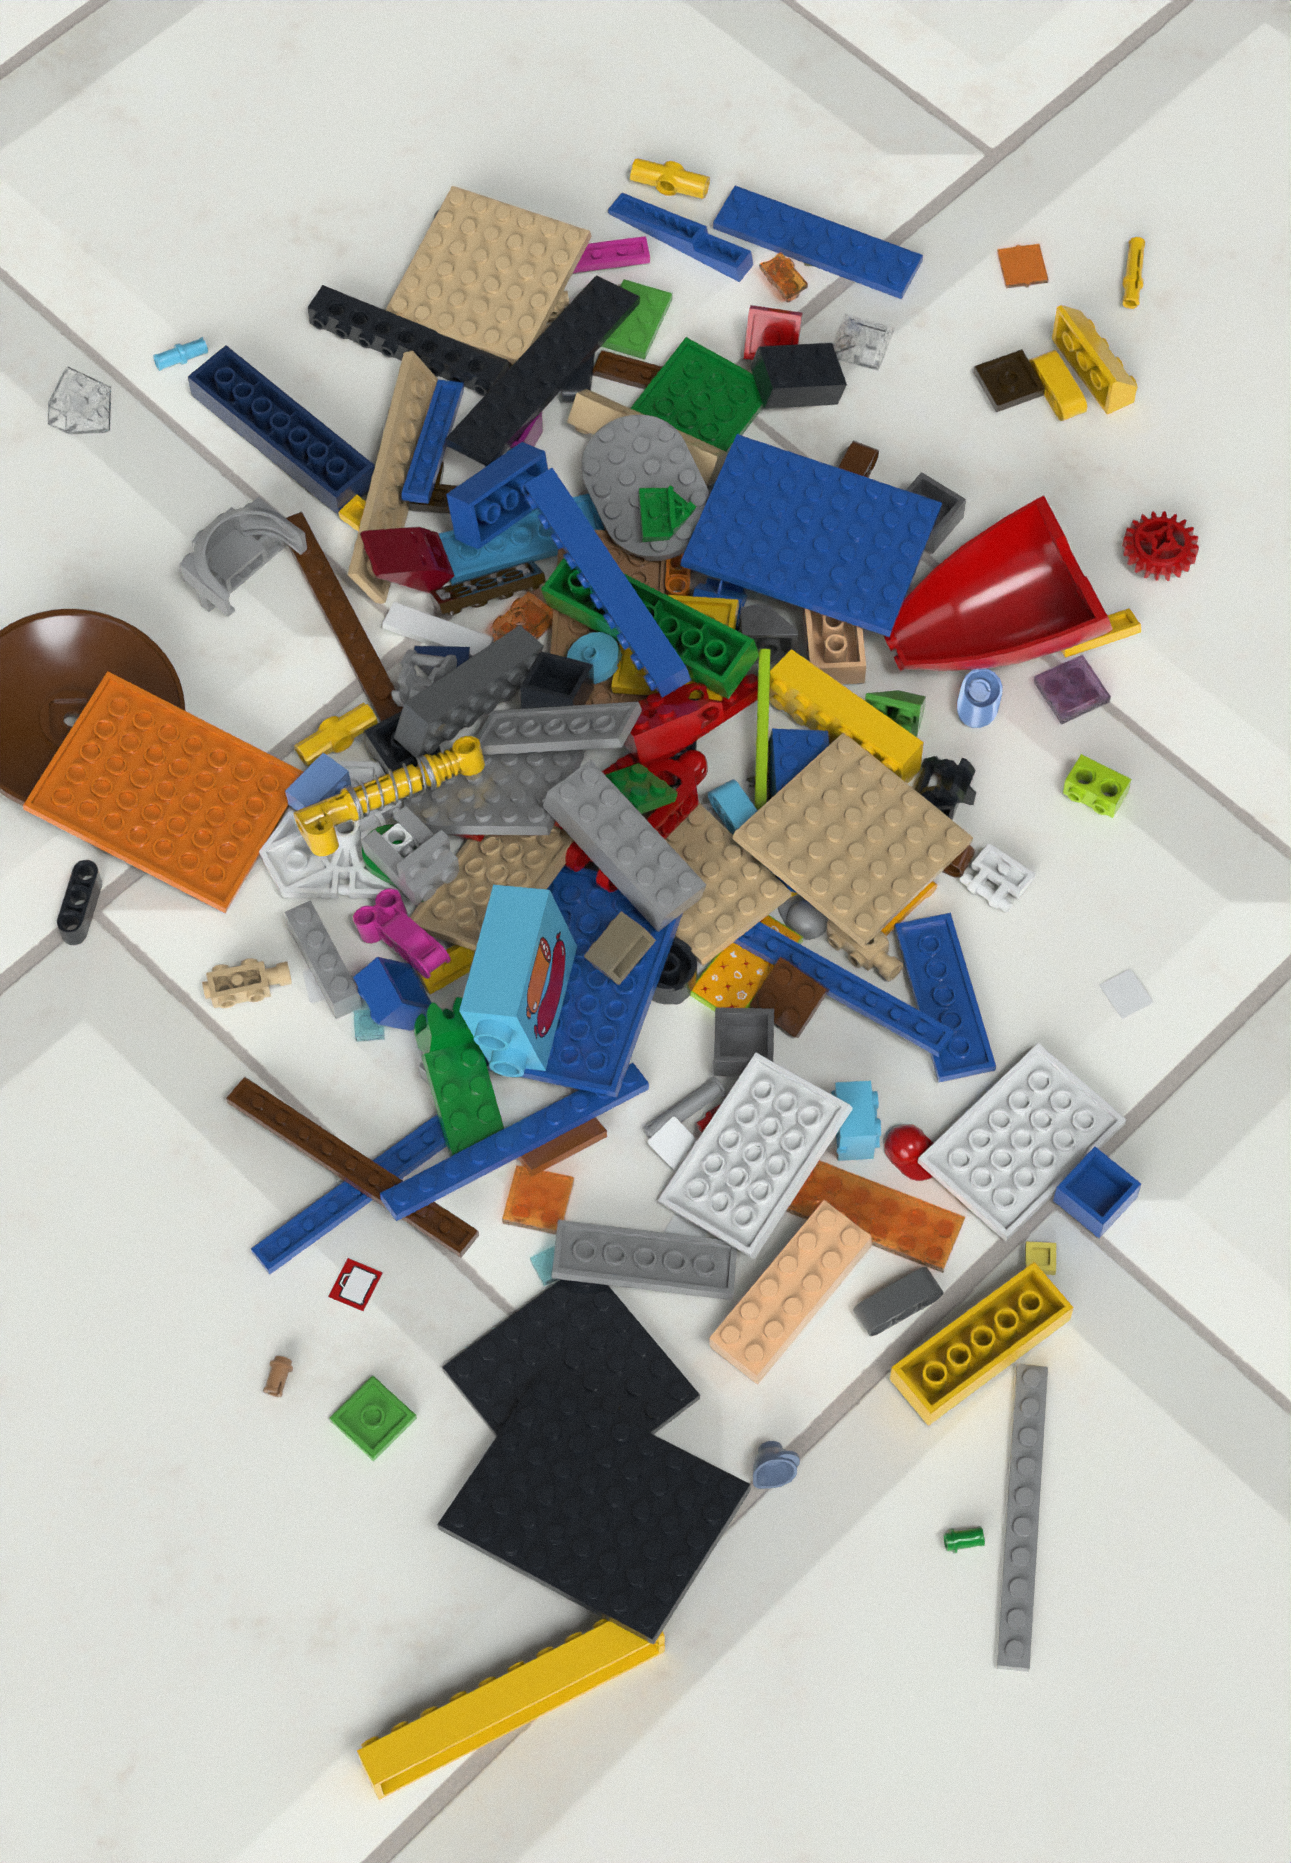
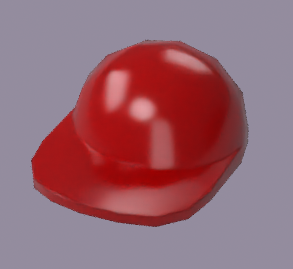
M900 1124L892 1128L886 1136L884 1143L885 1154L890 1162L911 1180L924 1181L933 1177L917 1162L918 1158L934 1143L924 1134L922 1129L913 1124Z

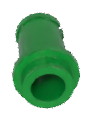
M981 1526L957 1531L950 1528L949 1532H944L943 1534L946 1551L957 1553L959 1549L985 1546L984 1533Z

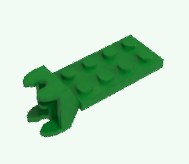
M461 997L455 998L452 1006L453 1012L447 1008L442 1010L436 1003H431L427 1008L426 1017L420 1014L414 1023V1034L418 1048L425 1053L421 1057L449 1157L504 1129L483 1052L479 1045L474 1042V1036L459 1012L463 999Z

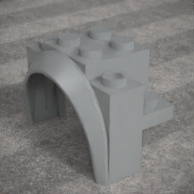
M258 497L243 508L235 510L231 507L225 513L218 515L204 530L199 531L192 540L194 552L187 554L179 565L183 579L198 591L201 606L208 612L217 607L229 617L235 612V608L229 602L230 594L283 550L287 544L300 555L307 550L305 533L262 498ZM251 535H261V537L257 541Z

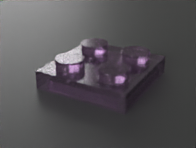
M1083 654L1034 676V684L1061 725L1109 703L1111 696Z

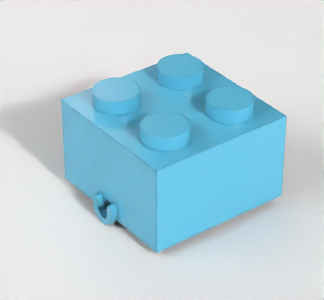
M871 1080L836 1082L835 1090L831 1091V1094L850 1104L853 1108L836 1134L838 1161L874 1159L875 1148H880L879 1136H881L880 1118H877V1109L879 1108L878 1092L872 1091Z

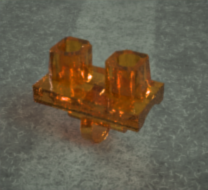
M780 252L771 260L760 263L759 269L767 277L770 284L774 285L781 293L782 298L786 302H791L799 297L801 291L808 288V283L794 268V262Z

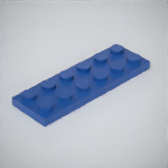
M951 913L895 924V934L917 1009L954 1029V1036L941 1055L937 1057L930 1053L938 1083L995 1071L996 1063Z

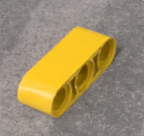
M1056 350L1029 359L1045 388L1044 396L1060 421L1087 412L1086 399Z

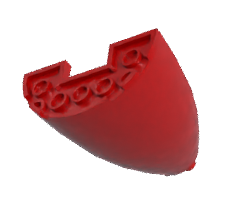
M1043 495L1007 515L963 544L933 569L905 598L890 637L884 636V639L890 651L896 649L898 655L894 656V660L900 672L905 669L929 671L980 670L1019 664L1066 650L1112 631V626L1087 576H1084L1074 557L1066 536L1050 505Z

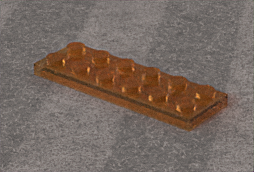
M820 1160L786 1210L790 1214L808 1220L825 1200L871 1235L872 1246L941 1273L945 1270L965 1222V1216Z

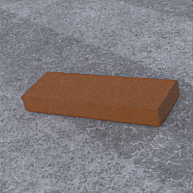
M595 1117L517 1159L531 1176H534L606 1138L607 1130Z

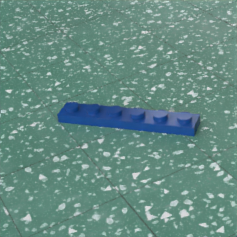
M438 379L404 483L402 500L429 504L447 447L445 438L452 431L464 393V383Z

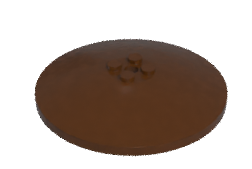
M57 609L39 612L23 617L1 629L0 793L23 806L73 727L68 726L64 720L69 716L77 718L80 716L107 671L185 711L184 693L180 679L174 666L162 649L135 626L111 615L84 609Z

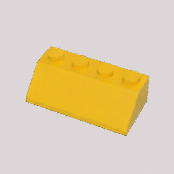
M1063 305L1058 306L1052 340L1105 413L1108 415L1134 403L1138 388L1136 380L1125 371L1120 358L1115 357L1111 352L1106 339L1101 338L1097 333L1092 320L1087 319L1080 310Z

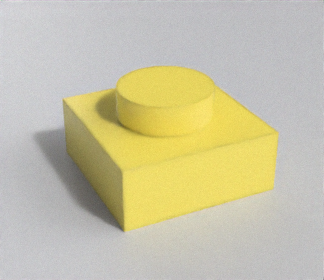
M1026 1241L1025 1268L1035 1262L1045 1275H1055L1056 1243Z

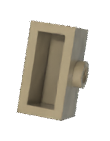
M621 911L609 923L607 929L597 941L590 946L584 957L596 969L617 985H620L656 940L644 927Z

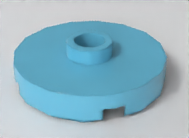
M592 632L580 637L573 643L568 651L567 658L593 664L594 684L607 680L616 672L622 654L620 646L611 635L603 632Z

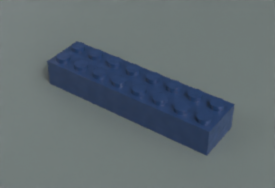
M227 345L188 376L191 396L338 516V512L356 495L362 497L369 491L375 465Z

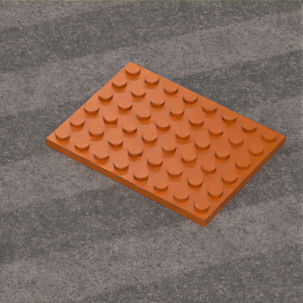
M107 671L23 804V810L226 913L258 860L260 849L275 831L289 807L285 790L303 771Z

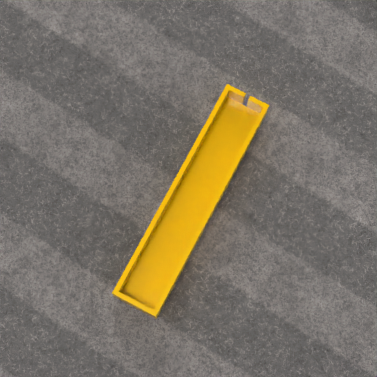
M603 1618L593 1625L594 1629L584 1634L577 1632L570 1635L564 1640L565 1644L555 1649L551 1646L541 1650L536 1654V1659L526 1664L524 1661L512 1665L507 1669V1674L497 1679L495 1676L483 1680L478 1684L479 1688L468 1694L466 1691L459 1692L449 1699L450 1703L439 1709L437 1706L430 1707L420 1714L421 1718L411 1723L404 1721L395 1725L391 1729L390 1734L382 1738L375 1736L361 1744L362 1748L357 1750V1753L378 1799L380 1800L664 1653L665 1635L663 1631L653 1645Z

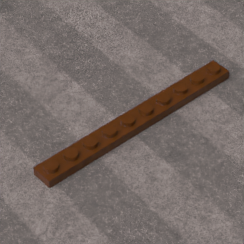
M299 512L287 517L288 521L305 533L307 550L300 555L289 545L288 547L379 722H382L403 710V707L398 706L392 698V691L396 689L304 514Z
M246 1077L226 1097L229 1105L385 1208L386 1206L381 1201L380 1193L403 1182V1180ZM436 1202L402 1218L460 1258L463 1257L479 1237L477 1229Z

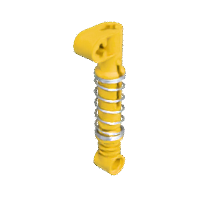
M473 736L461 737L453 743L450 751L448 749L444 750L443 753H437V756L425 754L417 757L418 765L416 767L413 764L406 766L403 763V768L393 772L391 769H388V774L380 777L374 775L375 779L366 783L360 780L361 785L353 788L350 785L348 787L345 786L339 794L293 812L295 822L302 837L313 854L317 856L330 855L339 847L334 826L348 820H361L364 816L368 817L370 811L375 809L383 811L385 805L390 803L397 805L398 800L404 797L411 800L414 793L420 792L425 794L427 786L434 790L441 786V783L445 781V777L451 779L452 775L454 777L458 776V772L465 776L480 773L485 767V761L479 739Z

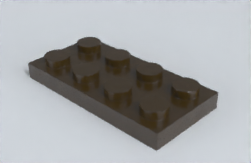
M533 560L438 588L429 591L432 603L439 612L450 616L460 613L462 608L468 606L474 608L484 606L491 599L498 598L502 600L510 598L517 591L524 590L528 592L536 590L540 587V584L546 583V578L540 567Z

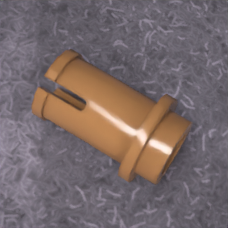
M275 1356L274 1360L270 1361L271 1370L263 1392L274 1397H282L288 1373L293 1371L291 1366L292 1360L282 1356Z

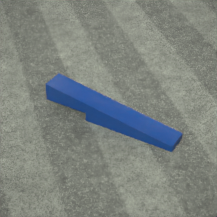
M621 193L608 209V213L611 216L739 283L753 266L750 250L708 234L707 226L625 193Z

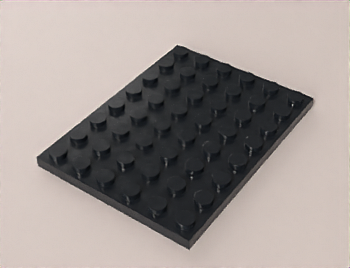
M537 1376L437 1525L440 1531L654 1645L750 1493L751 1484Z

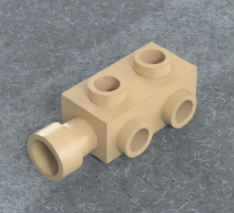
M828 920L827 940L829 944L837 951L841 948L849 954V961L856 968L863 966L869 971L875 966L879 969V974L887 981L893 980L900 973L903 963L895 956L890 957L888 955L889 942L883 932L880 931L868 942L869 945L866 944L862 947L831 920Z
M254 958L243 960L241 966L231 968L225 964L217 965L212 968V972L206 973L208 981L202 982L205 999L211 998L214 1008H230L237 1003L247 1001L259 1002L266 997H271L269 986L292 984L287 961L277 963L276 967L265 969L264 961L258 962Z

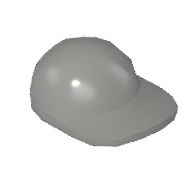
M799 894L790 897L778 907L785 925L803 936V939L811 940L818 938L827 930L829 919Z

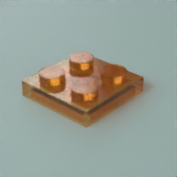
M516 1165L502 1217L503 1224L556 1235L558 1220H565L575 1177L548 1171H542L531 1176L524 1166Z

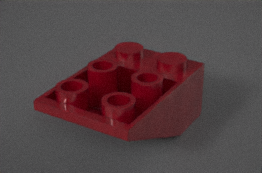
M422 527L364 530L360 533L364 550L368 554L372 571L376 578L429 593V591L442 588L455 576L438 532Z

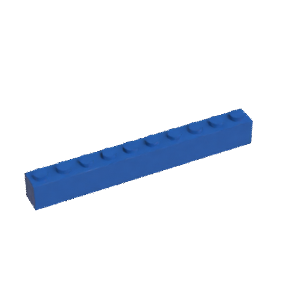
M550 468L525 483L524 486L528 495L524 497L532 511L535 509L539 511L540 515L537 517L545 530L551 529L553 534L550 537L558 550L563 548L566 552L563 556L570 569L572 570L576 567L579 574L576 576L584 589L589 587L592 591L590 598L596 608H603L606 612L603 617L610 629L612 630L616 627L619 632L616 635L624 650L629 648L633 653L630 655V658L637 670L643 668L647 674L643 677L651 691L657 689L663 698L691 681L685 664L554 469Z

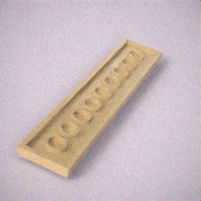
M414 351L404 352L348 571V576L375 603L379 604L386 603L391 582L376 578L368 554L364 550L360 533L364 530L405 527L409 511V501L402 500V490L438 381Z

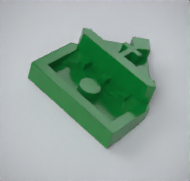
M671 485L668 489L639 488L638 501L642 542L670 540L696 510L697 506L691 501L688 503L674 491V487Z

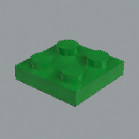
M639 763L605 775L641 814L676 801L678 792Z

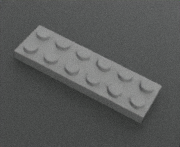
M639 702L495 710L490 713L476 738L480 741L483 755L601 748L615 749L623 747L642 709Z
M558 1220L551 1278L732 1300L734 1295L737 1249L720 1239Z

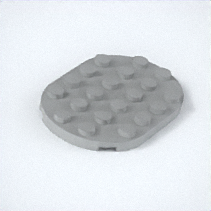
M629 415L607 423L588 442L583 453L581 469L586 489L609 537L624 553L645 558L647 561H662L683 554L710 496L708 488L684 439L672 425L662 419L649 415ZM671 485L674 487V491L688 503L691 501L697 506L696 510L670 540L642 542L638 501L639 488L668 489Z

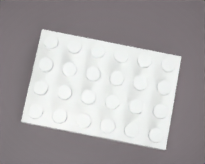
M1037 1043L918 1158L917 1163L1006 1242L1055 1194L1056 1187L1094 1147L1100 1149L1125 1125L1126 1119L1044 1047Z
M755 1053L658 1201L685 1219L755 1259L853 1108L843 1100Z

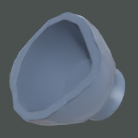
M767 1441L761 1444L753 1464V1485L759 1489L782 1487L792 1482L797 1475V1467L800 1464L799 1455L794 1451H786L782 1448L781 1443L777 1441Z

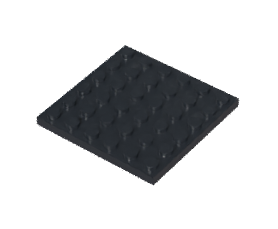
M560 1279L442 1367L446 1376L496 1437L537 1376L652 1434L658 1432L700 1400L698 1391L609 1285Z

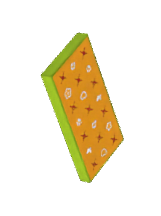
M767 915L760 921L799 944L803 942V936L770 915ZM732 943L715 957L698 978L690 996L714 1012L715 1008H750L751 1001L772 971L774 965Z

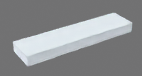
M393 602L382 623L383 628L431 646L470 647L471 658L494 643V637Z

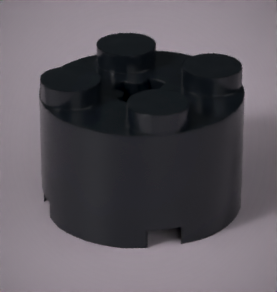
M674 938L652 998L657 1003L667 1005L680 1004L691 995V991L696 984L697 960L691 952L692 948L683 940Z

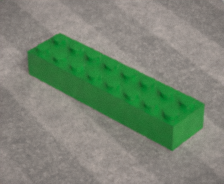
M563 558L541 588L547 606L597 632L611 635L615 641L619 642L616 636L619 632L616 627L612 630L610 629L603 617L606 612L603 608H596L590 598L592 591L589 587L587 589L582 587L576 576L579 574L576 567L571 570ZM624 574L685 664L691 680L704 684L707 689L729 699L759 657L754 639Z

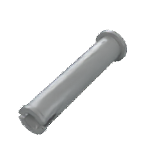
M711 1077L710 1082L648 1125L642 1127L645 1135L650 1139L673 1116L682 1123L719 1096L725 1097V1089L716 1077Z

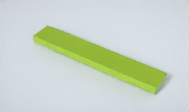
M771 649L759 650L755 808L757 810L766 804Z

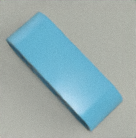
M734 779L708 792L711 806L732 835L758 811Z

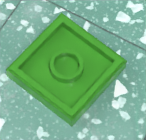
M372 1375L329 1419L335 1427L374 1462L417 1419V1416Z

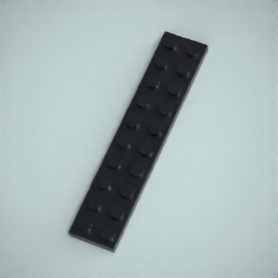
M596 275L445 438L446 446L484 466H488L501 457L640 304V296Z

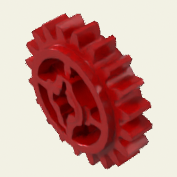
M1152 511L1150 519L1142 514L1140 522L1133 520L1131 528L1126 529L1122 544L1124 547L1123 556L1128 557V565L1136 564L1135 573L1145 570L1144 578L1154 574L1155 581H1158L1160 575H1164L1165 579L1170 581L1171 573L1180 578L1182 570L1189 572L1190 566L1195 564L1198 554V536L1193 535L1194 527L1185 528L1186 519L1177 522V514L1167 518L1166 511L1162 512L1161 517H1157L1156 513Z

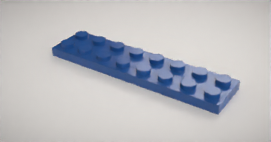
M736 185L713 222V229L899 299L903 298L923 262L922 254Z

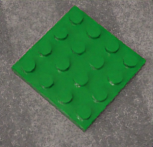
M685 337L630 409L644 415L662 419L675 429L727 452L728 455L736 435L744 434L764 406L752 373Z

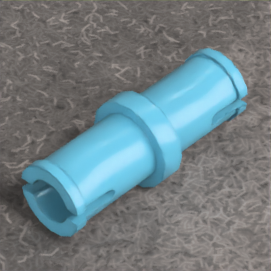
M200 337L183 345L180 343L175 344L172 349L154 354L153 359L156 367L161 371L178 363L181 365L186 364L189 359L207 354L208 348L203 337Z

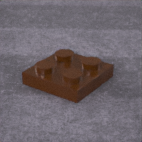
M780 957L751 1001L750 1006L753 1008L774 1009V1023L793 1037L799 1038L830 989L785 957Z

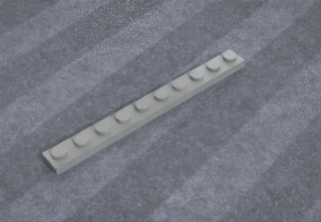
M1017 1364L997 1669L1029 1672L1048 1376V1367Z

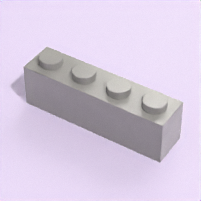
M311 900L285 911L288 929L334 1017L338 1019L362 1008L357 987Z

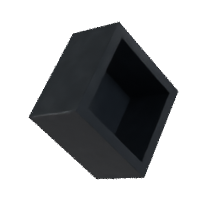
M541 651L520 686L521 709L585 705L594 690L593 664Z

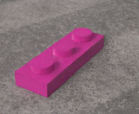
M642 236L589 243L573 273L650 263L647 238Z

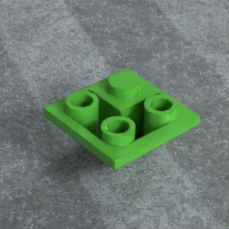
M900 690L866 693L865 701L914 736H918L925 710L926 696Z

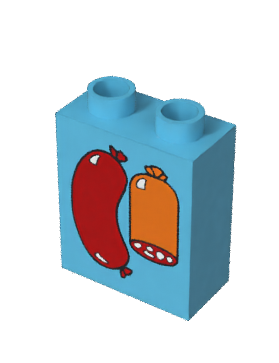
M493 885L459 1010L474 1036V1041L479 1045L489 1062L490 1069L507 1077H521L524 1075L525 1069L546 1071L577 949L569 928L550 890Z

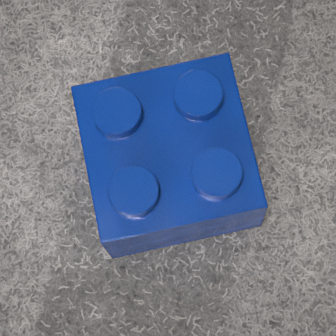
M376 957L353 977L358 986L357 991L359 995L366 1001L370 1009V1016L378 1025L412 1031L416 1018L420 1014L426 1017L427 1008L432 1002L410 964Z
M1094 1147L1056 1187L1053 1201L1100 1239L1138 1198L1142 1184L1097 1147Z

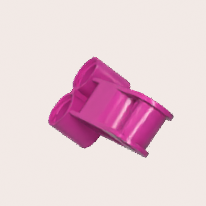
M384 889L376 896L375 906H362L353 915V921L364 942L372 944L382 940L427 979L430 978V973L441 964L451 961L444 947L408 917L407 909L400 893L396 889Z

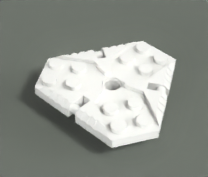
M336 761L349 771L352 788L361 785L360 780L366 783L375 779L374 775H377V777L385 775L379 762ZM398 800L397 805L390 803L384 806L383 811H378L377 809L370 811L369 816H364L361 820H348L334 826L339 847L334 853L327 856H317L312 853L297 827L293 812L289 810L259 851L260 858L282 897H331L338 899L339 895H349L350 899H376V896L381 891L392 888L398 890L402 900H405L407 896L401 890L372 875L365 867L362 857V839L377 827L388 824L396 825L397 822L394 819L388 822L385 820L393 817L395 813L402 809L403 803L401 800ZM346 831H350V832H351V833H348V834H342L343 832H346ZM340 880H349V884H340Z

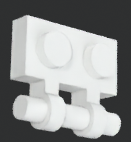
M988 843L972 862L971 868L978 872V874L973 877L965 872L960 882L966 885L968 891L974 895L978 893L989 900V905L995 909L999 907L1005 912H1009L1013 903L1005 898L1006 895L1010 893L1018 899L1035 879V873ZM988 879L998 885L999 888L994 891L984 883Z

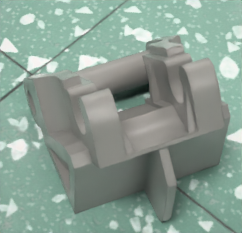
M408 650L400 662L403 668L398 679L400 686L398 690L392 691V698L395 703L403 707L404 703L454 670L457 666L456 656L447 655L442 657L418 654L415 650ZM415 665L432 666L434 669H432L429 677L426 678L417 676L414 667Z

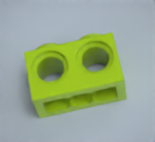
M1081 754L1065 779L1063 794L1067 795L1074 802H1081L1091 807L1100 815H1107L1113 818L1129 792L1132 779ZM1084 780L1088 782V784H1082L1078 781ZM1103 793H1110L1113 796L1109 797L1104 795Z

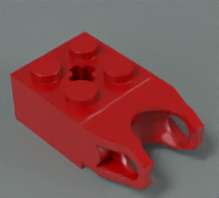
M700 683L685 684L663 698L659 693L651 694L646 699L639 701L642 712L626 739L624 746L642 765L692 744L691 738L705 733L724 716L722 703L719 700L709 699L707 687ZM693 691H702L701 698L698 701L689 700V696ZM711 706H715L717 712L712 718L706 719L702 716L703 711Z

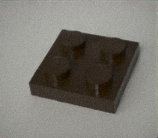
M1022 349L974 366V374L996 412L1044 396L1045 394L1043 384Z

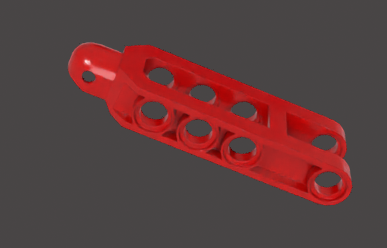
M689 750L676 761L673 759L655 761L647 767L651 773L664 780L669 786L675 785L678 778L681 779V785L676 789L678 792L676 801L659 807L647 819L664 839L699 805L697 786L708 773L707 759L701 751ZM574 841L567 849L566 864L564 866L577 872L592 860ZM599 869L596 877L597 885L608 892L617 890L618 888Z

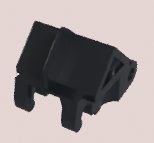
M937 756L923 760L921 764L923 769L914 790L951 820L954 818L959 803L974 805L977 792L970 784L976 770L967 759L961 758L959 765L954 760H948L947 758L940 760ZM933 772L939 773L942 776L940 785L928 787Z

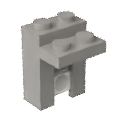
M404 806L393 815V819L397 822L396 825L383 835L373 830L362 839L364 853L416 906L422 900L427 901L435 894L436 889L444 883L452 882L458 875L459 863L458 858L450 851L449 837L442 830L434 835L407 806ZM396 840L404 841L401 844H392Z

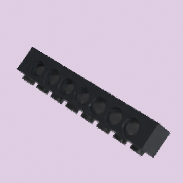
M324 285L321 286L307 307L310 324L317 329L327 330L342 339H349L364 348H371L381 352L386 357H393L402 361L404 352L414 351L435 377L440 376L449 381L464 383V387L472 389L482 396H485L509 370L507 359L442 335L436 330Z

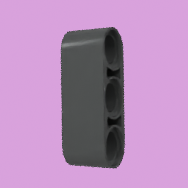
M921 1267L864 1299L856 1305L853 1311L869 1336H875L931 1305L944 1292L929 1269Z

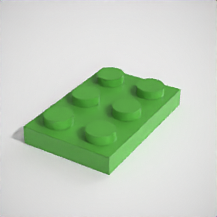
M623 279L620 287L640 296V304L601 347L645 360L672 302V293Z

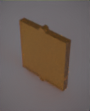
M1017 244L1016 247L997 249L1006 288L1021 286L1029 288L1030 285L1048 283L1049 279L1040 244L1025 246Z

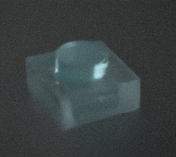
M370 1009L354 1011L356 1042L385 1040L384 1026L374 1022L370 1016Z

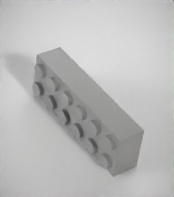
M592 760L585 763L547 792L543 805L545 810L657 932L701 899L706 888L703 880Z

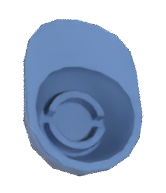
M989 669L972 670L964 677L957 699V713L960 720L971 728H981L989 725L998 713L1003 686L995 672Z

